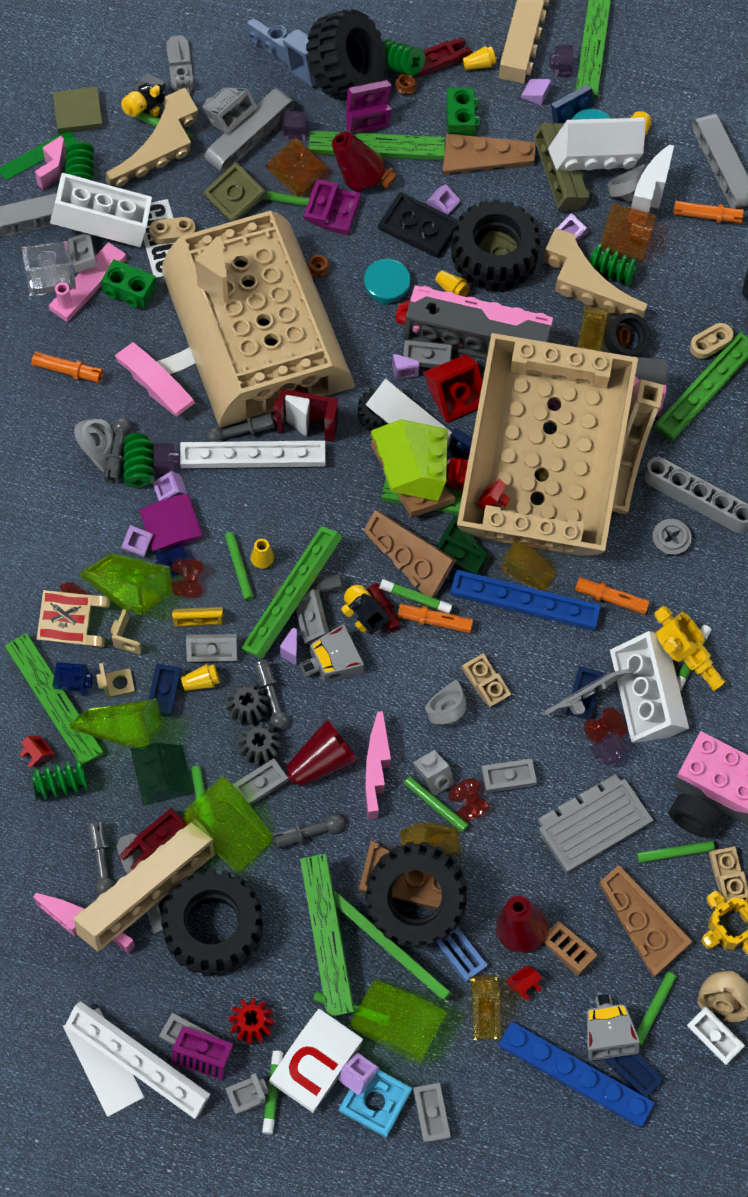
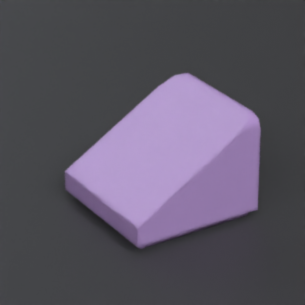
M530 79L521 98L542 105L550 90L551 80Z
M445 184L439 187L426 203L449 215L461 200Z
M572 213L558 226L560 230L577 235L576 242L590 232Z
M393 354L392 367L395 380L419 376V361Z
M170 471L153 483L159 501L188 494L181 475Z
M130 525L120 550L144 557L153 534Z
M295 628L291 629L280 645L281 657L294 665L297 664V629Z
M357 1052L342 1067L338 1080L359 1095L377 1073L379 1067Z

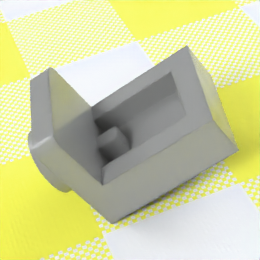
M435 750L413 762L415 770L427 782L432 795L435 796L454 785L449 765Z
M256 1073L250 1075L251 1078L225 1088L236 1116L266 1103L264 1095L269 1094L264 1079L258 1080Z

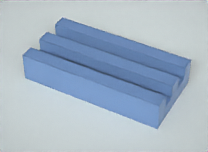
M458 927L452 930L445 940L468 968L469 973L461 966L442 939L436 941L438 948L465 983L487 968L488 965ZM452 933H454L478 964L476 968L450 936Z

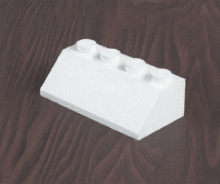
M645 118L567 120L548 147L556 170L633 168L643 155L646 121Z
M62 173L50 223L141 247L147 228L152 197Z
M648 631L611 649L610 653L615 672L630 668L633 670V672L627 673L617 680L631 742L638 743L669 738L689 729L672 657L657 640L656 633Z

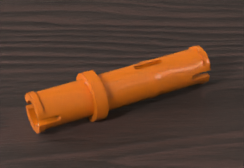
M675 200L673 215L716 220V223L726 221L741 224L744 209L723 207L722 204L711 206Z
M35 351L31 361L32 366L71 375L73 379L77 380L82 378L100 383L101 380L99 379L103 378V369L84 365L82 361L73 362L39 353L38 351Z
M579 577L575 591L595 597L596 601L600 602L601 599L645 615L649 600L605 586L606 583L604 582L600 584Z
M400 603L397 618L419 622V625L422 626L429 624L468 634L471 632L472 618L427 609L428 606L421 608Z

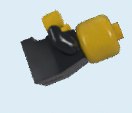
M148 73L139 79L133 91L122 99L121 106L123 111L130 117H137L145 110L150 115L157 117L160 109L155 104L158 102L162 103L165 100V82Z
M353 585L346 590L344 601L347 605H344L341 610L347 617H351L354 612L359 615L355 626L361 632L368 630L372 635L391 619L362 585Z

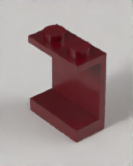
M281 389L280 397L275 398L273 412H275L274 423L277 424V432L282 434L284 428L286 395L310 399V421L324 423V441L334 442L338 424V398Z

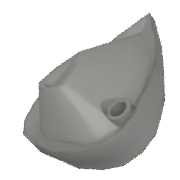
M645 164L612 179L607 184L610 196L632 201L637 184L646 169Z
M101 419L81 421L75 426V438L81 449L90 457L94 464L102 472H105L107 467L106 456L111 454L113 445L112 428L107 421Z
M457 679L444 687L427 703L425 710L432 724L453 726L464 715L466 711V698Z

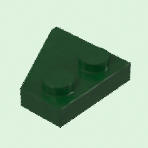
M454 515L436 547L456 560L453 565L454 568L478 575L488 554L475 542V538L472 535L463 532L457 527L458 517Z

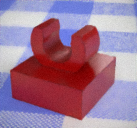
M498 479L487 486L476 505L482 510H485L486 505L500 508L501 506L506 507L510 501V498L503 493L506 484Z
M27 736L21 742L25 748L21 751L20 756L28 757L29 754L32 756L31 762L28 763L29 767H36L40 762L50 761L56 755L41 736Z
M527 965L505 980L511 990L519 993L526 1000L530 999L527 989L531 986L535 991H541V987L537 983L541 980L537 970Z

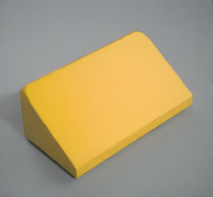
M223 608L174 609L172 612L173 625L175 627L222 625Z

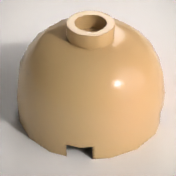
M733 971L711 974L700 988L698 1004L702 1010L707 1006L713 1014L717 1012L726 1016L723 1021L740 1022L746 1020L748 1017V983Z

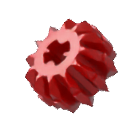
M463 458L447 460L445 487L463 491L469 460H464Z
M251 998V1005H247L246 1001L242 999L240 1001L242 1009L237 1006L232 1008L235 1015L229 1016V1022L235 1025L230 1028L231 1033L239 1032L237 1036L238 1041H242L247 1036L248 1045L252 1044L253 1037H256L257 1041L261 1043L263 1042L261 1033L266 1036L271 1035V1030L268 1027L275 1024V1021L269 1018L273 1015L272 1009L264 1010L266 1007L265 1001L260 1002L256 1006V998ZM252 1016L256 1017L257 1024L253 1025L251 1023V1026H248L247 1018L250 1017L252 1019Z

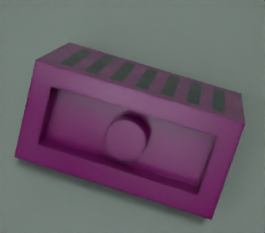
M182 1026L172 1049V1063L223 1080L225 1066L232 1051L233 1043Z

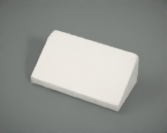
M286 395V422L301 434L307 436L310 424V399Z

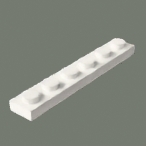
M325 441L180 442L181 468L325 466Z
M81 1001L75 1005L65 1026L194 1119L200 1115L211 1094Z

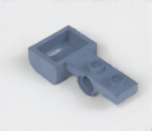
M254 18L247 22L248 36L254 44L260 45L269 54H273L287 63L289 72L310 87L316 85V79L309 70L311 69L310 63H307L308 51H306V44L309 42L307 39L308 35L300 30H294L287 36L284 26L274 25L268 28Z

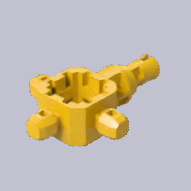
M662 606L654 612L659 624H663L656 632L657 640L673 660L677 662L683 660L691 671L694 670L697 675L700 674L712 688L711 690L715 691L726 681L713 667V661L710 659L711 655L702 645L705 642L703 633L688 614L681 612L673 618V613L667 607Z
M712 892L706 899L710 908L715 909V911H713L709 918V931L703 936L702 944L706 949H712L721 944L724 949L735 950L742 945V950L748 955V930L740 936L733 938L732 935L728 936L725 928L719 924V918L732 910L736 913L739 912L743 921L748 923V898L744 900L733 897L725 903V898L720 892Z

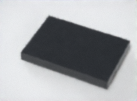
M399 192L379 222L378 230L438 259L453 236L454 226L458 219Z

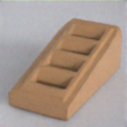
M559 921L548 930L546 939L543 942L577 977L598 956L587 944ZM560 931L563 935L553 943L550 939ZM567 938L570 942L561 950L558 946ZM575 946L577 950L571 956H568L566 953ZM581 953L585 956L579 963L574 961Z

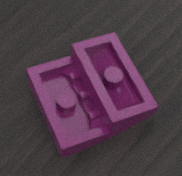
M388 80L348 88L346 100L347 132L353 135L389 126L392 108L388 105L392 85Z
M316 179L303 218L324 229L349 235L361 201V193L339 189L338 183Z
M189 494L164 499L139 510L146 531L153 534L150 544L155 554L166 551L178 544L184 547L204 537Z

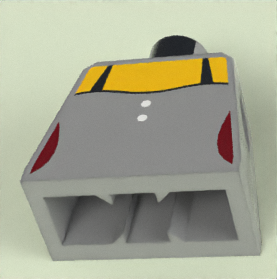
M344 624L310 645V655L312 658L300 663L306 677L319 672L324 683L363 674L364 664Z
M609 994L597 996L595 998L597 1008L587 1010L588 1061L639 1054V1038L626 1006L623 1004L613 1005L611 995Z

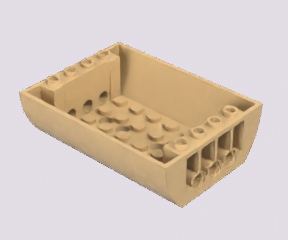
M267 211L181 236L172 245L163 261L162 274L219 428L245 421L248 417L252 419L272 413L274 400L280 397L281 389L328 396L355 387L354 380L292 226L286 218L276 212ZM217 236L222 237L229 303L221 302L197 285L195 259ZM246 280H252L255 284L251 287H246L242 283ZM260 319L270 321L267 326H260L257 322ZM273 338L278 343L274 346H269L265 344V341Z
M492 333L457 527L477 538L576 556L604 553L638 358ZM551 399L558 400L561 403V408L557 411L550 410L547 406L548 401ZM548 422L554 423L557 431L554 434H546L543 430L544 424ZM539 469L546 470L549 477L546 481L540 482L535 478V472ZM498 479L502 480L506 484L503 493L510 498L507 506H501L500 508L486 505L485 510L478 507L476 503L484 489ZM532 494H542L544 502L541 505H534L530 500Z

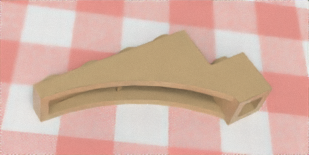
M186 88L165 96V109L155 130L144 145L130 158L106 172V183L108 185L122 187L130 179L143 177L149 170L156 167L162 168L170 160L175 158L181 159L190 152L191 141L182 126L188 127L197 120L198 109Z
M555 228L545 249L543 261L552 267L561 268L555 292L560 293L564 297L577 299L586 305L601 308L607 313L621 315L622 313L631 312L644 318L648 304L622 292L601 276L579 248L576 242L577 235Z
M641 379L633 387L612 508L613 512L626 515L629 511L638 468L651 427L661 406L664 385Z

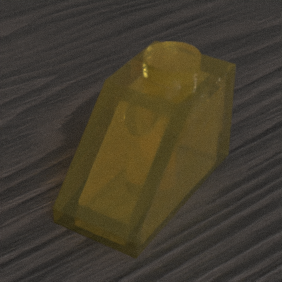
M585 305L577 344L578 348L595 351L601 350L608 309Z
M515 540L505 555L501 568L502 573L542 591L547 590L556 574L537 551Z
M422 821L400 831L401 846L405 845L406 842L414 841V844H421L422 841L428 842L429 846L436 848L437 845L443 848V852L447 855L461 853L458 832L455 827Z
M497 976L470 977L474 1040L500 1039V989Z

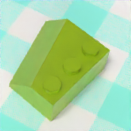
M400 419L372 430L371 436L376 441L377 454L382 458L384 464L383 471L390 491L439 501L446 483L448 429Z

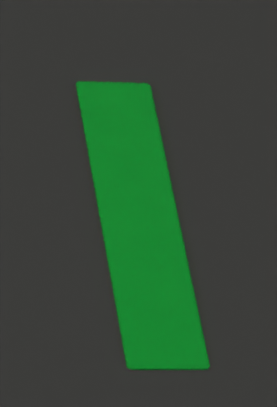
M72 132L61 133L0 167V174L5 180H8L45 159L43 147L60 136L64 138L65 148L76 142L77 139Z

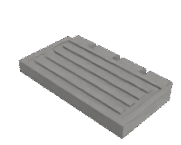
M613 774L599 783L603 790L602 792L595 785L579 794L578 798L582 804H579L576 798H572L557 807L560 817L552 810L537 819L541 826L538 830L539 834L566 874L652 824L653 819L626 779L620 781L618 776Z

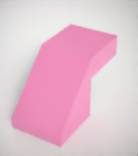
M62 136L43 147L47 164L35 171L37 184L42 190L48 188L61 178L66 152Z

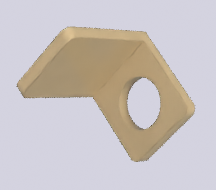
M123 609L119 620L115 619L112 625L113 646L141 655L142 649L139 642L122 637L129 620L127 609Z
M99 663L101 674H96L99 689L105 690L106 698L125 695L135 691L130 669L105 673L103 663ZM125 677L128 681L127 686L123 689L115 688L113 686L115 678Z

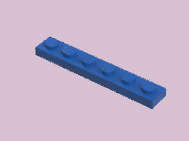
M457 569L450 592L452 596L595 631L601 606Z
M512 1021L498 1045L499 1048L639 1128L643 1126L654 1105L653 1101Z

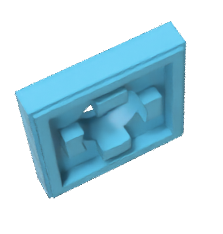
M378 1069L361 1094L358 1095L351 1089L348 1091L338 1112L387 1138L412 1088ZM371 1092H379L385 1098V1105L379 1111L370 1110L365 1104V1099Z

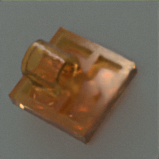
M296 137L265 166L298 198L328 169Z
M612 203L601 239L602 250L610 246V252L614 253L616 250H619L620 255L626 253L627 257H635L637 260L643 261L657 215Z

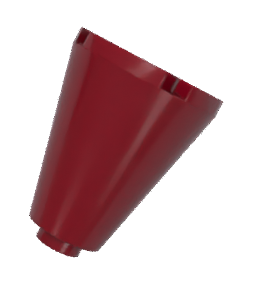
M341 132L334 137L332 148L346 186L358 192L364 191L362 188L368 186L370 188L374 187L385 173L382 156L349 132Z
M326 720L288 763L286 767L289 771L285 774L294 786L299 783L302 787L347 767L358 759L331 722Z
M524 896L511 897L496 920V934L500 943L509 951L530 953L538 949L546 939L548 921L544 912Z

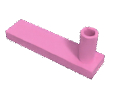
M108 242L96 255L98 266L92 267L87 271H81L69 284L61 282L56 285L55 292L57 297L49 304L50 311L68 322L102 286L101 279L113 259L123 263L127 260L124 252Z

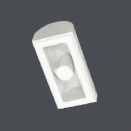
M707 1006L687 1025L725 1065L745 1047Z

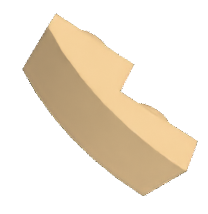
M484 653L461 666L467 678L488 707L511 695L499 673H495Z
M736 846L708 852L718 889L725 898L724 902H728L733 897L747 898V882L744 871L741 872Z

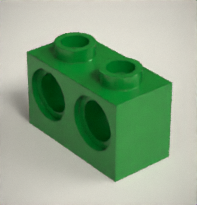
M447 88V134L474 136L475 129H479V116H475V111H478L479 102L478 97H474V88Z
M113 259L101 279L102 290L106 296L111 299L117 298L126 302L131 307H139L145 310L157 289L155 275Z

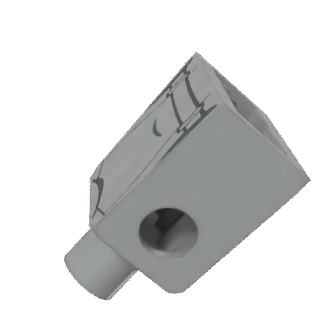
M223 88L213 97L207 98L202 108L210 123L228 134L258 107L248 89Z

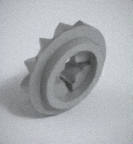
M666 519L659 522L654 528L652 541L655 543L657 550L660 549L665 555L673 554L676 556L687 550L691 544L692 536L689 528L683 522L676 519ZM667 534L670 536L677 535L676 542L672 540L665 542L668 537Z

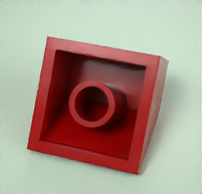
M467 354L424 372L429 392L445 422L478 409L483 382L478 363Z

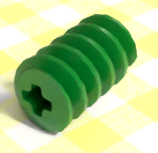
M388 39L382 40L385 43L384 51L387 54V60L385 61L387 69L410 76L416 75L421 71L425 63V53L422 49Z
M74 142L68 145L65 152L66 174L93 181V145L87 142Z
M600 242L594 248L589 258L590 264H592L596 271L600 268V274L603 276L609 271V279H613L617 275L618 283L625 279V285L629 287L639 265H635L636 258L633 257L628 262L626 253L619 258V250L610 254V246L603 251L602 243Z
M141 433L127 435L124 438V484L134 488L153 484L155 479L152 475L155 470L152 466H154L155 461L151 458L155 455L152 450L155 444L148 440L146 435Z
M75 760L74 768H71L70 764L65 762L64 770H61L59 765L55 764L53 772L50 771L48 766H45L43 774L37 768H34L32 781L36 801H38L40 793H42L45 799H48L50 791H52L55 797H59L60 789L63 790L65 795H69L70 787L74 789L75 793H79L80 785H83L85 790L88 791L84 768L79 760Z

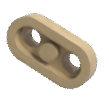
M187 217L156 220L149 227L150 238L157 244L175 243L181 236L196 232L195 223Z
M717 323L695 335L690 344L691 354L696 358L705 359L724 349L732 341V328L727 324Z

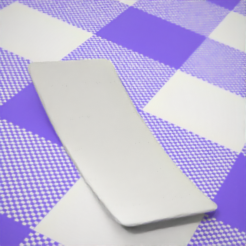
M190 347L175 355L156 361L169 374L195 364Z

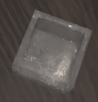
M68 241L21 247L29 295H44L55 292L56 285L61 282L68 284L70 290L76 289Z

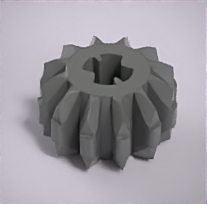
M244 681L241 684V689L233 686V693L227 694L226 698L229 702L225 704L226 710L230 711V718L238 717V724L240 725L244 720H247L248 725H250L253 718L261 721V714H266L268 711L265 706L268 704V697L263 696L265 694L264 689L256 690L254 682L250 687H247Z
M261 721L259 728H255L251 723L249 725L250 731L242 729L241 735L243 738L238 739V745L241 746L239 754L246 755L245 761L247 763L255 759V765L259 766L260 760H264V763L270 761L269 757L277 758L278 753L276 750L281 749V743L278 742L280 735L279 733H273L272 725L264 729V723ZM261 741L263 746L258 747V744L255 745V742Z

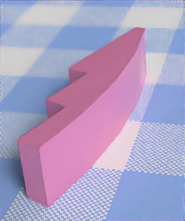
M134 342L115 355L117 362L131 372L133 379L145 387L154 400L176 417L195 404L193 398L181 385Z
M383 711L377 712L370 736L366 761L365 797L368 820L378 819L379 810L376 794L384 793L385 783L382 769L390 768L391 762Z
M39 893L33 896L35 903L74 937L77 935L73 919L84 908ZM123 932L113 940L127 954L135 947L133 939Z

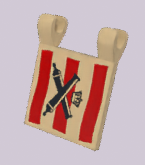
M43 590L37 640L104 647L105 638L88 635L91 607L109 608L110 599L105 596Z

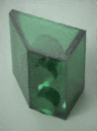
M155 742L130 748L143 806L193 794L182 745Z

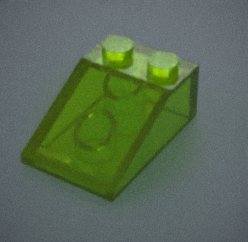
M109 553L80 572L82 579L122 609L133 611L136 614L146 613L150 608L172 594L170 566Z
M157 698L87 709L70 723V729L123 746L134 745L135 748L149 745V742L163 728Z
M224 776L218 779L185 810L183 820L187 824H194L213 839L214 851L237 874L272 842V834L244 796Z
M374 979L349 1027L420 1066L447 1012L425 999Z

